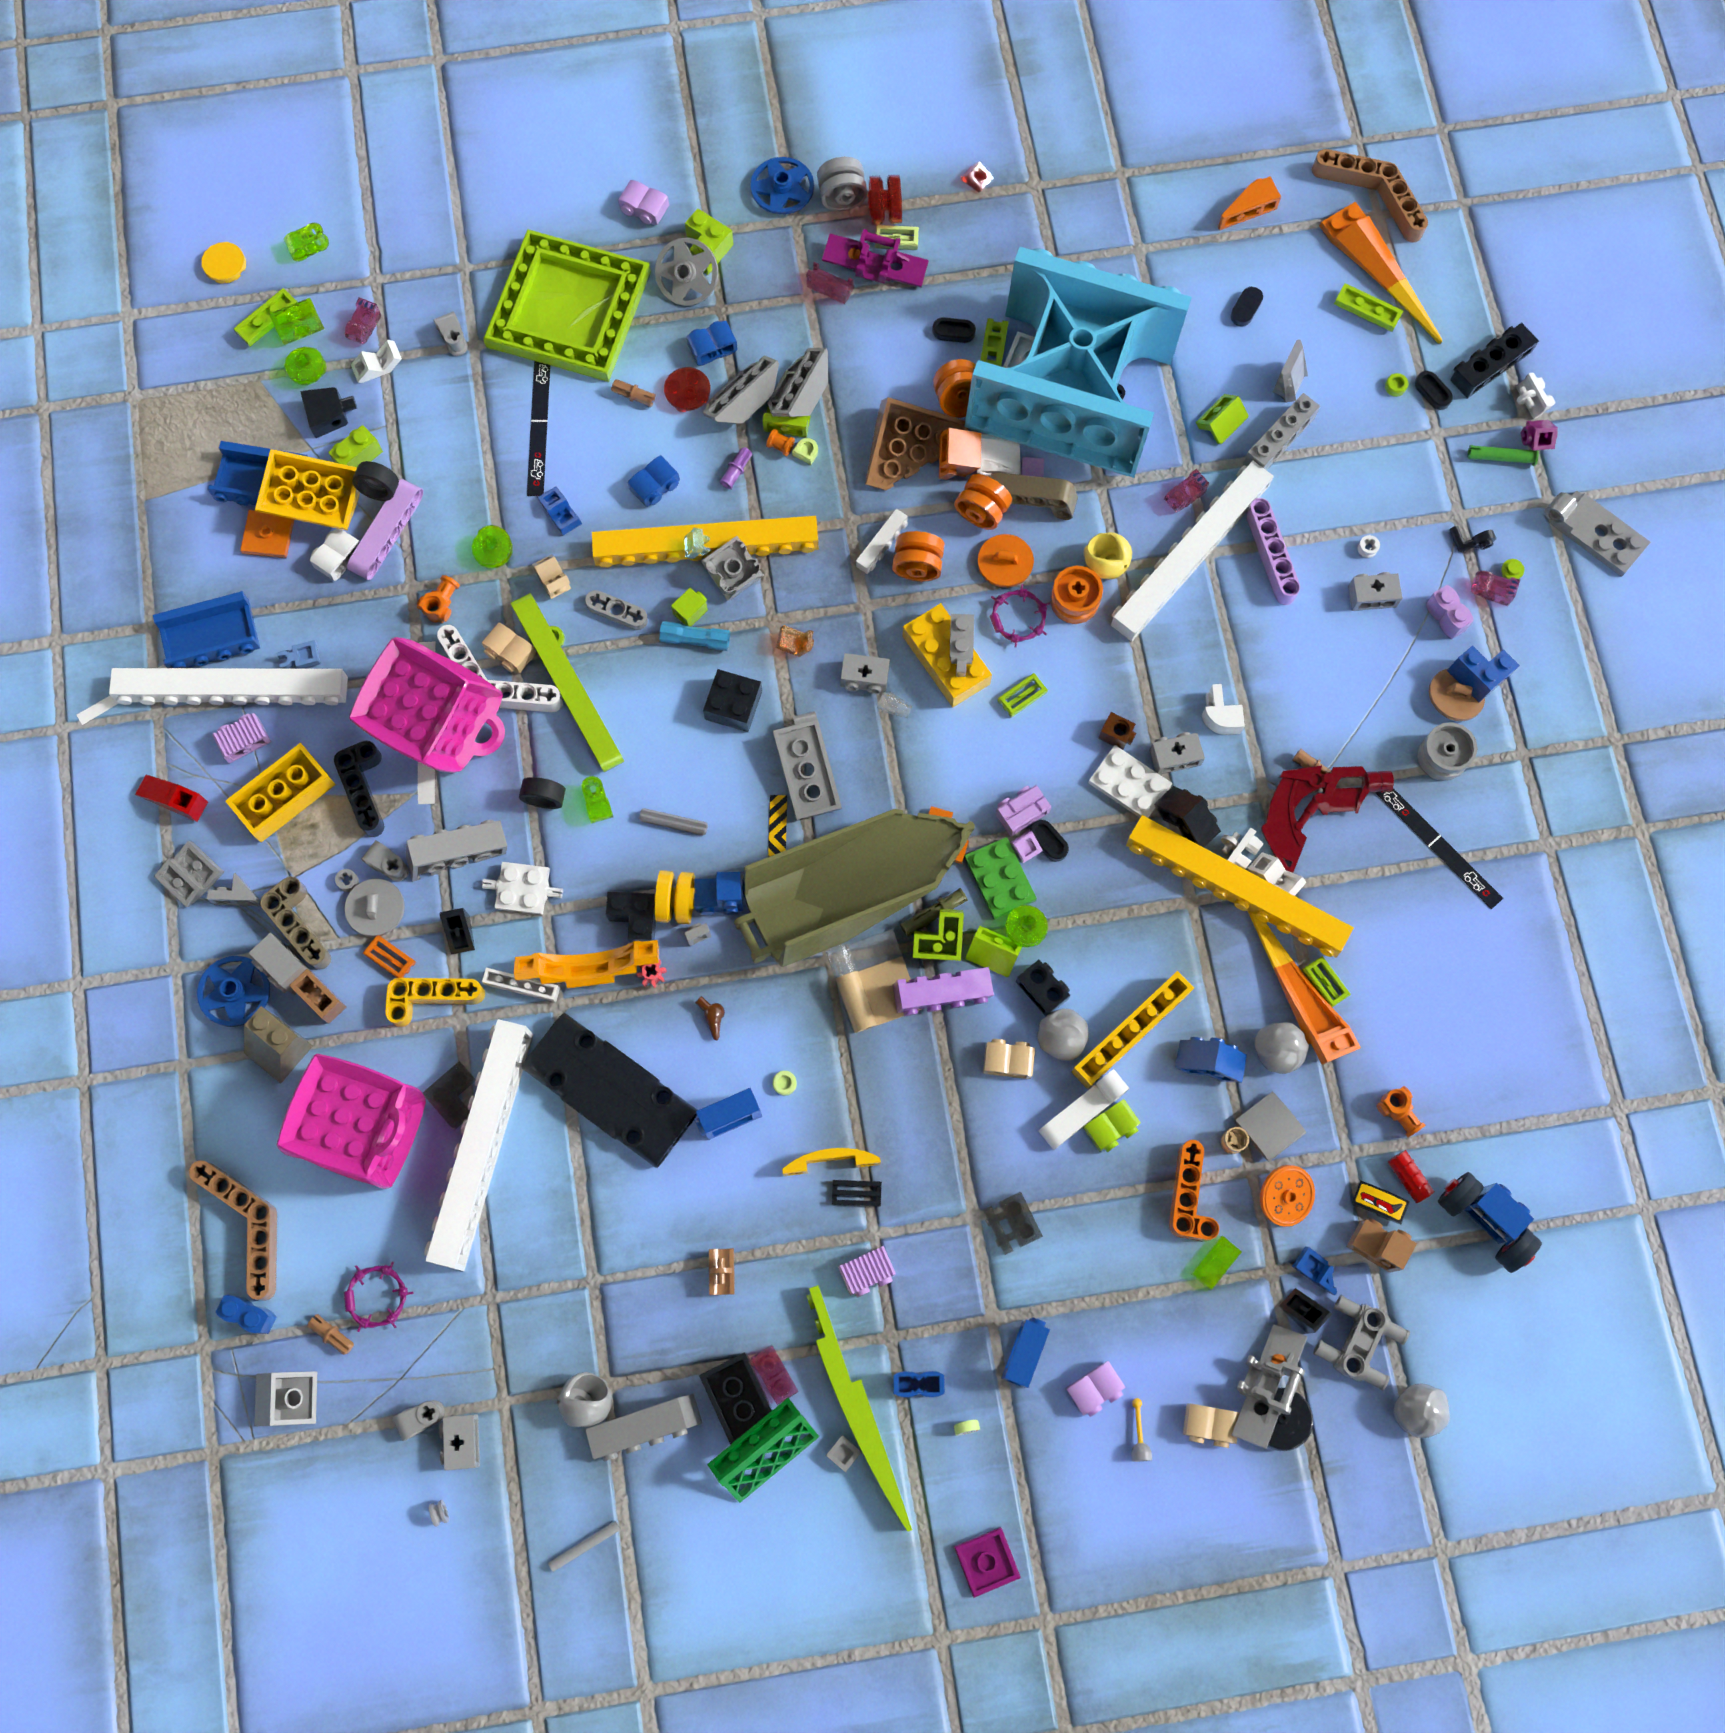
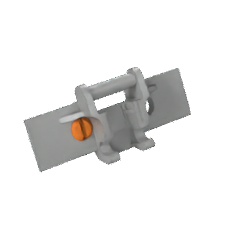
M1273 1324L1260 1361H1257L1254 1356L1249 1355L1246 1362L1249 1370L1245 1381L1240 1380L1237 1386L1239 1393L1244 1395L1246 1399L1232 1436L1267 1449L1280 1413L1290 1414V1404L1300 1377H1303L1305 1371L1297 1367L1307 1336ZM1282 1376H1289L1281 1401H1275L1274 1397ZM1258 1403H1264L1269 1407L1267 1414L1261 1416L1255 1413L1254 1407Z

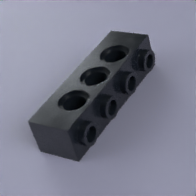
M1522 322L1516 327L1510 326L1502 334V337L1492 339L1484 350L1478 349L1466 363L1464 361L1460 362L1453 369L1454 374L1450 381L1468 399L1532 353L1539 340Z

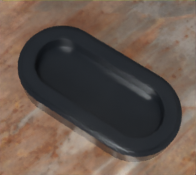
M1247 287L1243 290L1231 312V320L1234 324L1246 326L1251 322L1263 300V293L1259 288Z
M941 317L933 323L932 332L938 340L967 343L974 339L976 327L969 320Z
M1431 371L1419 373L1415 380L1416 389L1433 408L1437 410L1446 409L1453 399L1451 391L1435 373Z
M1035 821L1030 831L1033 832L1043 850L1042 852L1048 859L1055 862L1065 859L1069 851V846L1065 839L1048 821Z

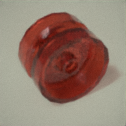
M899 174L888 175L886 178V189L883 188V180L880 175L869 176L868 210L870 211L871 225H882L885 221V211H887L890 224L902 223V194Z

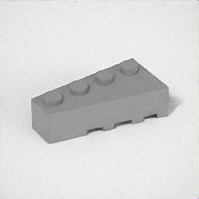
M486 820L476 826L462 825L457 830H439L434 832L433 835H415L410 840H406V860L412 882L420 880L421 874L431 873V876L440 874L441 870L448 866L457 869L464 867V865L469 863V860L473 859L477 863L504 855L507 851V843L500 820Z
M691 1394L585 1430L593 1460L602 1457L603 1462L617 1458L618 1451L625 1449L626 1453L629 1454L641 1450L640 1444L649 1441V1445L652 1446L664 1442L663 1436L672 1434L673 1438L688 1434L687 1428L702 1424L695 1396Z

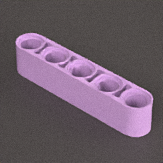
M403 479L399 480L394 497L391 500L385 501L350 557L347 565L349 571L367 580H371L375 576L423 497L422 488Z
M1256 498L1252 501L1247 512V521L1275 598L1280 604L1289 605L1297 597L1300 591V583L1270 503L1264 498ZM1255 510H1260L1263 514H1258ZM1262 529L1269 531L1270 534L1264 533ZM1269 549L1275 550L1277 554L1271 553ZM1276 569L1283 570L1285 574L1277 572ZM1283 589H1289L1292 594L1286 593Z

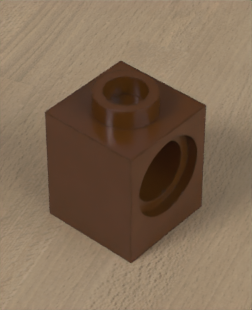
M1110 712L1098 739L1124 750L1126 744H1132L1137 734L1133 731L1136 723ZM1114 729H1121L1124 735L1119 736L1115 734Z

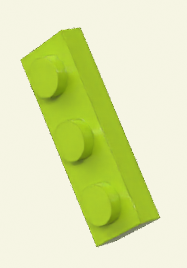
M1346 283L1334 302V305L1393 332L1403 313V310Z
M282 288L233 329L251 347L296 310L299 304Z

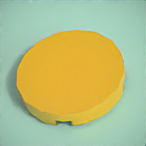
M218 242L204 252L202 268L207 277L215 280L217 283H231L241 276L243 270L245 271L246 258L237 245L229 242Z

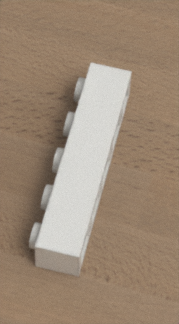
M898 509L893 512L856 560V567L866 574L874 570L876 562L883 558L884 552L892 546V541L896 540L900 531L908 525V516Z
M486 968L482 983L487 986L555 1003L560 991L558 985L550 983L541 984V981L534 979L515 980L514 974Z

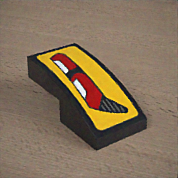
M1361 1180L1352 1201L1354 1206L1376 1213L1378 1217L1400 1225L1410 1201Z

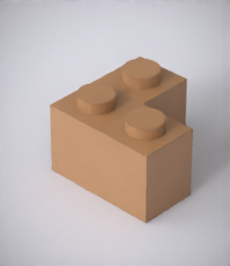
M1371 1218L1360 1221L1346 1247L1389 1273L1403 1270L1417 1245L1416 1242L1411 1240L1412 1236L1399 1229L1387 1232L1382 1229L1383 1225Z

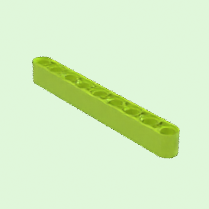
M528 593L511 602L510 604L558 688L603 772L625 762L532 594Z

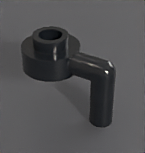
M1458 526L1449 529L1459 552H1465L1474 547L1484 550L1493 546V542L1496 540L1492 529L1483 531L1465 542Z

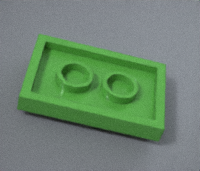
M1007 837L964 856L993 919H997L1037 900Z

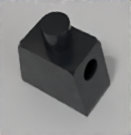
M335 387L300 391L308 424L315 438L346 426L348 420L345 412L357 409L354 396L341 398Z

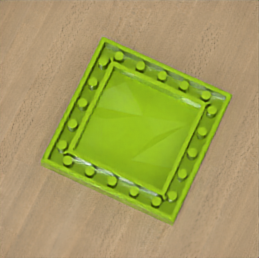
M527 229L484 335L485 346L609 382L651 273L650 264Z

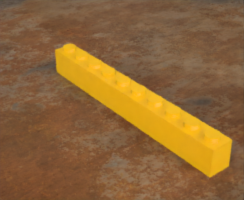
M816 516L596 531L592 532L593 559L596 566L604 568L617 564L631 566L635 563L655 564L658 561L675 563L685 559L699 561L702 558L708 557L736 536L746 545L750 555L766 556L769 553L790 554L795 551L810 553L814 550H819Z
M1143 815L1140 817L1127 841L1126 846L1137 855L1143 854L1150 858L1152 863L1171 869V872L1178 877H1186L1195 886L1212 891L1219 899H1227L1234 903L1236 908L1255 914L1258 920L1266 923L1270 922L1277 926L1279 931L1298 937L1301 943L1313 945L1328 957L1333 956L1337 958L1354 927Z

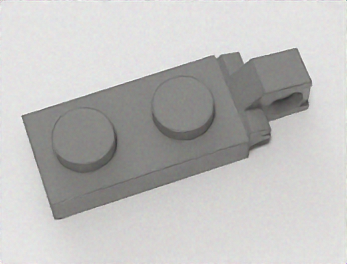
M951 614L950 660L951 664H956V677H966V664H972L973 614Z

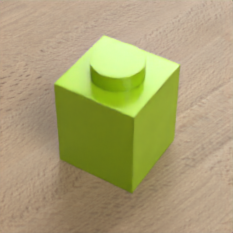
M689 588L671 605L672 613L685 626L691 627L708 611L707 599L701 592H695Z

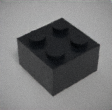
M717 669L703 709L705 720L749 732L763 692L761 681Z

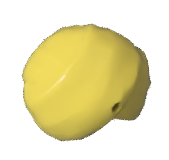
M1099 533L1092 537L1084 548L1085 562L1087 567L1095 571L1100 579H1116L1128 569L1132 559V548L1129 542L1117 533Z

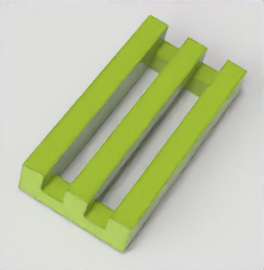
M1033 673L1001 695L997 701L1003 705V709L1012 718L1045 695L1048 689L1036 674ZM1032 681L1035 682L1033 686L1007 703L1006 700ZM1040 688V690H1039L1038 692H1036L1035 694H1033L1032 696H1030L1028 699H1026L1025 701H1023L1021 704H1019L1018 706H1016V707L1013 708V709L1011 708L1012 706H1014L1015 704H1017L1019 701H1021L1022 699H1024L1026 696H1028L1029 694H1031L1032 692H1034L1036 689Z
M1323 956L1302 969L1308 980L1331 1007H1334L1351 995ZM1318 964L1322 966L1342 994L1341 996L1338 995L1331 983L1318 968ZM1311 969L1315 972V974H1316V975L1318 976V978L1321 980V982H1322L1323 985L1326 987V989L1329 991V993L1332 995V997L1334 998V1000H1332V998L1330 997V995L1327 993V991L1324 989V987H1323V986L1321 985V983L1318 981V979H1317L1316 976L1313 974V972L1311 971Z

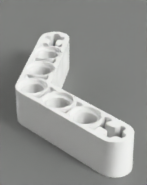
M444 625L439 629L438 639L450 660L472 672H477V675L491 683L502 693L511 692L509 697L502 698L499 708L540 712H557L562 708L563 699L558 688L555 686L487 680L457 629L452 625ZM452 637L455 644L451 645L448 638ZM466 654L463 659H456L458 655ZM534 694L530 700H523L525 695Z

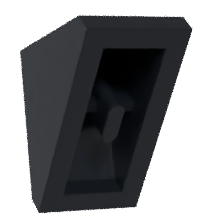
M459 908L440 912L439 915L451 955L475 950L470 915L466 910Z
M1297 1288L1279 1305L1307 1334L1316 1333L1332 1315L1330 1311Z

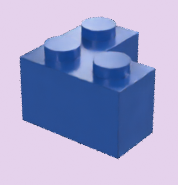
M1472 645L1446 671L1460 684L1471 686V695L1480 703L1520 665L1504 649L1492 660L1488 661Z
M716 872V878L694 879V905L696 912H700L701 915H713L714 912L734 915L738 914V911H743L741 872Z
M1190 1037V1040H1180L1175 1068L1187 1074L1209 1075L1222 1082L1242 1083L1247 1054L1239 1051L1237 1046L1224 1044L1225 1040L1212 1037L1210 1041H1205L1199 1037Z

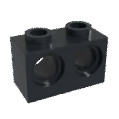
M1038 959L1017 977L1016 983L1046 1017L1069 999L1070 994L1068 992L1070 990L1062 980L1058 981L1052 975L1054 971L1046 962L1042 963ZM1038 973L1042 976L1043 981L1035 983L1031 980L1030 975ZM1054 991L1058 994L1059 999L1057 1001H1050L1046 993Z

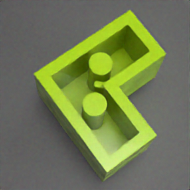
M699 208L685 222L687 238L699 240L708 246L714 254L717 264L734 245L732 230ZM695 244L689 249L692 256L705 252ZM712 263L704 271L705 274L709 275L711 273Z
M939 909L938 932L914 931L913 958L961 961L963 910Z

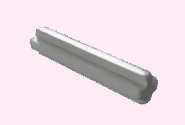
M642 808L639 816L642 822L699 835H705L708 829L706 822Z

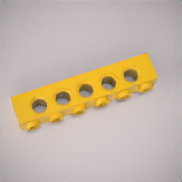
M1178 971L1175 972L1078 1063L1071 1073L1088 1090L1192 992L1194 987Z

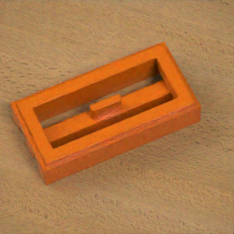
M379 935L375 936L363 952L365 956L396 978H405L404 975L409 973L411 966L416 964L415 960ZM378 942L382 943L391 951H393L401 958L406 960L407 963L403 965L398 960L393 958L391 955L386 953L384 950L376 946V944ZM375 950L399 967L401 971L398 973L370 952Z

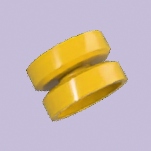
M659 871L655 894L656 922L668 923L672 919L674 911L675 920L678 924L691 923L695 893L694 872H681L676 884L673 871Z

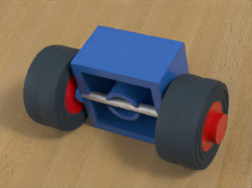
M1470 1172L1463 1174L1457 1180L1454 1178L1445 1186V1191L1438 1199L1439 1205L1453 1217L1464 1210L1498 1244L1505 1243L1497 1252L1495 1259L1508 1272L1513 1273L1533 1261L1535 1254L1542 1245L1541 1240L1527 1228L1534 1218L1529 1214L1530 1210L1521 1202L1517 1203L1511 1197V1192L1507 1187L1498 1183L1484 1187Z

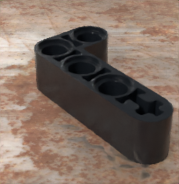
M362 741L337 752L334 756V764L358 825L366 835L377 837L382 834L385 826L364 771L379 765L382 755L373 742ZM373 751L370 757H364L366 752ZM346 760H351L350 765L342 767ZM354 780H360L357 786L350 787ZM362 800H368L364 807H358ZM367 816H370L373 820V826L371 827Z

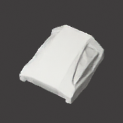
M981 434V468L977 470V474L989 477L992 473L1021 475L1020 443L989 434Z

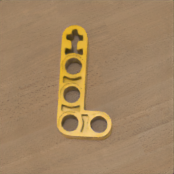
M395 978L390 981L387 987L385 1014L387 1019L397 1027H405L412 1020L413 1004L475 1005L483 1001L485 990L475 979ZM400 986H405L404 994L396 996V990ZM425 986H429V993L425 996H420V990ZM452 986L454 988L453 993L450 996H444V990ZM474 987L477 992H473L472 996H470L467 992H471ZM403 1009L404 1014L402 1018L395 1020V1012Z

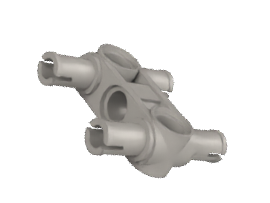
M1340 1295L1334 1309L1354 1319L1353 1326L1343 1348L1338 1350L1319 1340L1313 1354L1332 1363L1335 1370L1339 1371L1343 1376L1350 1377L1358 1382L1364 1380L1384 1391L1390 1376L1370 1367L1371 1358L1383 1334L1404 1345L1410 1335V1331L1391 1322L1389 1316L1380 1309L1372 1308L1367 1304L1359 1305ZM1369 1313L1374 1314L1377 1319L1374 1327L1370 1326L1367 1322ZM1350 1358L1356 1362L1354 1372H1350L1347 1369L1346 1364Z

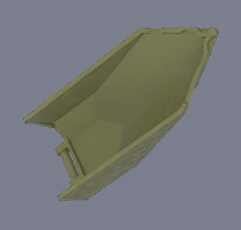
M892 809L744 867L742 891L749 913L735 919L734 925L736 929L741 931L752 953L751 958L754 963H759L766 957L771 956L781 967H785L847 942L935 890L966 844L967 839L972 831H974L975 825L971 821L966 824L958 823L955 818L918 813L916 816L903 814V810ZM754 922L766 947L760 949L748 926L749 924Z

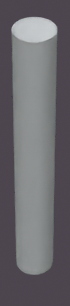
M614 1521L550 1561L548 1564L553 1572L620 1531L621 1528L617 1521Z

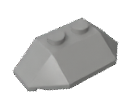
M808 348L804 352L805 355L798 358L785 371L774 390L773 396L767 402L773 416L811 415L828 384V350L826 348Z
M764 355L758 362L752 363L740 371L709 400L706 409L703 411L704 416L717 422L740 424L750 419L751 415L765 405L767 400L773 396L779 367L778 361Z

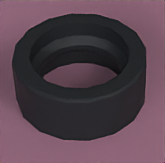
M365 461L358 465L352 478V483L361 494L368 498L388 501L394 497L399 485V479L388 467L376 462Z
M527 777L522 780L519 799L534 807L558 809L563 805L566 788L560 783L549 779Z

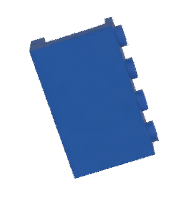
M220 441L219 450L223 454L214 485H208L207 490L219 502L232 501L242 506H248V504L256 505L270 449ZM287 452V453H292V454H297V455H301V456H306V457H308V455H305V454Z
M243 591L153 615L154 623L160 631L166 658L163 660L166 668L205 666L215 660H228L231 656L250 654L254 650L260 649L250 601Z

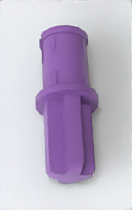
M741 448L734 460L728 463V469L719 481L723 487L732 489L740 474L744 473L743 469L752 456V452L748 448Z

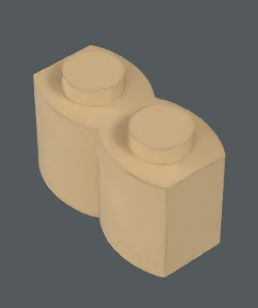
M499 622L482 641L485 649L484 653L493 660L497 658L503 661L501 663L502 666L510 672L514 670L521 673L537 654L533 645Z
M992 1039L985 1046L983 1073L1031 1079L1033 1076L1035 1048L1030 1047V1043L1015 1042V1045L1006 1044V1040Z
M1186 1404L1183 1435L1189 1436V1441L1204 1444V1439L1214 1440V1446L1229 1448L1230 1443H1237V1438L1232 1436L1240 1413L1208 1406Z

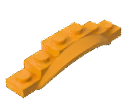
M658 940L633 941L619 948L589 954L554 955L534 953L528 956L515 957L514 977L515 980L540 978L541 984L565 982L567 988L615 983V975L637 973V966L659 963Z

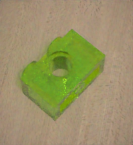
M311 298L269 313L284 345L325 329Z

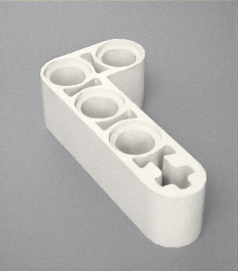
M1113 1069L1100 1079L1096 1085L1044 1125L1038 1132L1051 1148L1055 1150L1125 1094L1129 1087Z

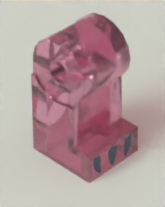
M359 297L355 304L357 308L346 325L345 337L360 344H365L382 315L376 303Z
M1195 469L1188 478L1172 488L1164 500L1175 512H1179L1204 495L1209 482Z
M1478 571L1475 574L1471 591L1484 599L1508 606L1516 596L1520 579L1513 577L1506 579L1488 571Z

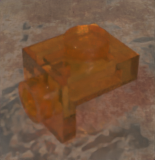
M783 625L780 627L776 648L801 657L811 651L814 645V639H812L814 631L801 632Z

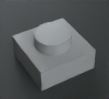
M701 923L694 924L688 928L687 932H684L690 946L711 937L706 923L703 925Z
M842 1435L826 1456L846 1472L860 1455L861 1451Z

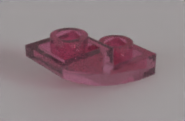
M773 1345L751 1357L753 1364L777 1405L799 1392Z

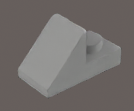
M236 873L233 875L232 891L231 888L217 887L216 890H208L207 900L214 905L261 906V900Z

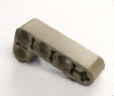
M1007 473L991 474L990 478L998 481L1009 491L1012 497L1011 504L1051 508L1054 516L1059 519L1070 520L1073 518L1078 496L1074 485L1070 481Z
M286 877L262 896L260 905L304 960L315 969H324L331 962L330 953L293 910L296 905L304 900L307 895V889L296 877ZM298 885L297 891L289 894L290 888ZM279 900L278 906L270 909L271 903ZM293 917L292 924L284 927L285 921ZM307 935L306 942L299 944V938ZM314 949L316 952L319 953L320 958L318 960H316L314 954L310 952L311 950Z

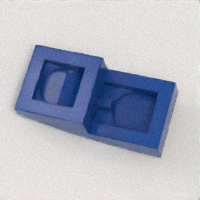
M557 486L538 497V500L562 535L567 534L582 524L580 518L570 507L567 499Z

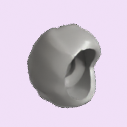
M1060 1009L1053 1011L1039 1023L1037 1038L1040 1048L1054 1058L1066 1061L1074 1060L1081 1055L1088 1042V1025L1083 1017L1074 1010Z
M1270 1024L1262 1028L1255 1038L1258 1058L1269 1071L1279 1074L1290 1073L1301 1067L1306 1059L1309 1044L1305 1039L1304 1033L1294 1024Z
M590 1372L578 1373L565 1383L558 1396L559 1412L565 1423L569 1426L591 1427L597 1425L610 1412L612 1394L604 1379Z
M1428 1384L1411 1385L1396 1400L1394 1406L1395 1419L1403 1430L1414 1437L1428 1438L1437 1435L1449 1423L1450 1413L1447 1396L1441 1389Z

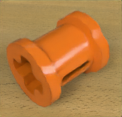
M773 429L768 437L766 447H773L783 452L784 456H788L794 446L795 438H788L778 433V430Z

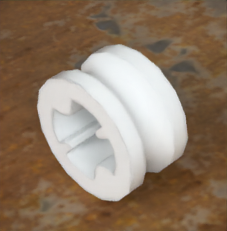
M1367 535L1358 544V553L1364 558H1372L1379 550L1380 542L1375 536ZM1368 543H1370L1373 546L1369 550L1365 548V546L1368 545Z

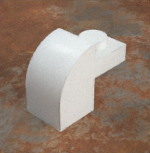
M1213 684L1209 692L1206 693V705L1208 707H1205L1202 713L1205 725L1217 734H1241L1245 727L1243 706H1224L1222 684Z

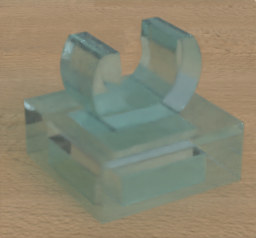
M693 528L684 537L686 558L694 559L699 554L706 555L711 551V548H706L703 543L706 544L710 540V537L703 535V529Z

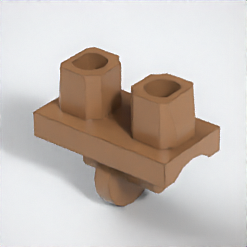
M734 1248L709 1249V1295H735Z

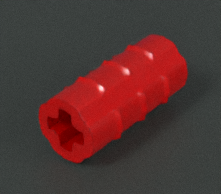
M1406 1150L1388 1160V1164L1394 1171L1393 1173L1397 1175L1401 1184L1404 1185L1415 1203L1423 1201L1435 1192Z

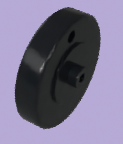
M1278 1388L1274 1397L1275 1401H1281L1285 1388ZM1297 1392L1294 1393L1290 1404V1414L1280 1413L1267 1446L1270 1449L1276 1451L1294 1450L1305 1443L1312 1432V1410L1304 1397ZM1258 1403L1254 1407L1255 1413L1261 1416L1267 1414L1269 1407L1264 1403Z

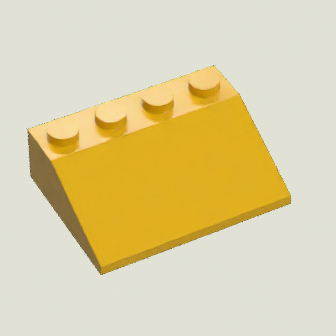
M270 449L255 511L348 530L360 496V492L352 483L357 467Z

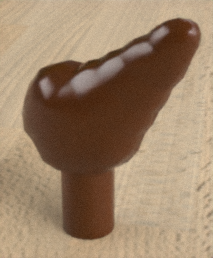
M700 996L695 1003L704 1011L705 1020L711 1035L717 1041L720 1036L721 1019L725 1015V1010L720 1003L710 1004Z

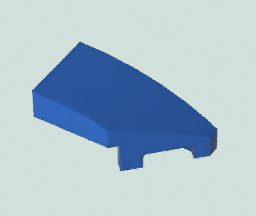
M1305 1246L1292 1267L1328 1293L1336 1295L1337 1288L1334 1287L1332 1273H1334L1333 1266H1330L1328 1261L1313 1249Z

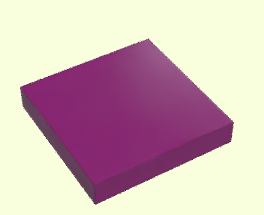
M1002 1527L954 1546L973 1598L1021 1578Z

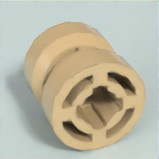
M1240 1127L1230 1128L1221 1137V1146L1229 1154H1237L1243 1151L1249 1144L1248 1133Z

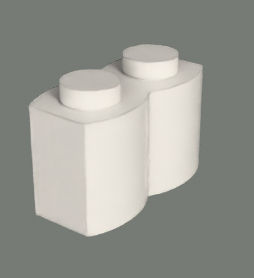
M336 528L326 535L323 545L313 550L310 562L315 569L336 581L346 571L348 561L360 541L344 530Z

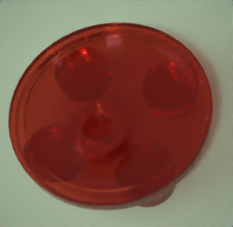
M679 368L673 371L665 381V397L679 412L698 409L709 400L711 391L709 379L702 371L696 368Z

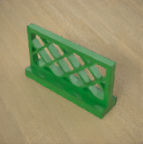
M787 1398L707 1465L718 1482L741 1503L817 1440L819 1435L795 1407L793 1402ZM809 1433L802 1440H799L801 1434ZM787 1436H792L791 1442L784 1443ZM787 1450L783 1456L779 1457L781 1451ZM773 1452L771 1458L764 1459L766 1453ZM761 1467H767L765 1471L759 1473ZM752 1469L751 1475L743 1476L745 1470ZM747 1483V1485L738 1492L740 1484Z

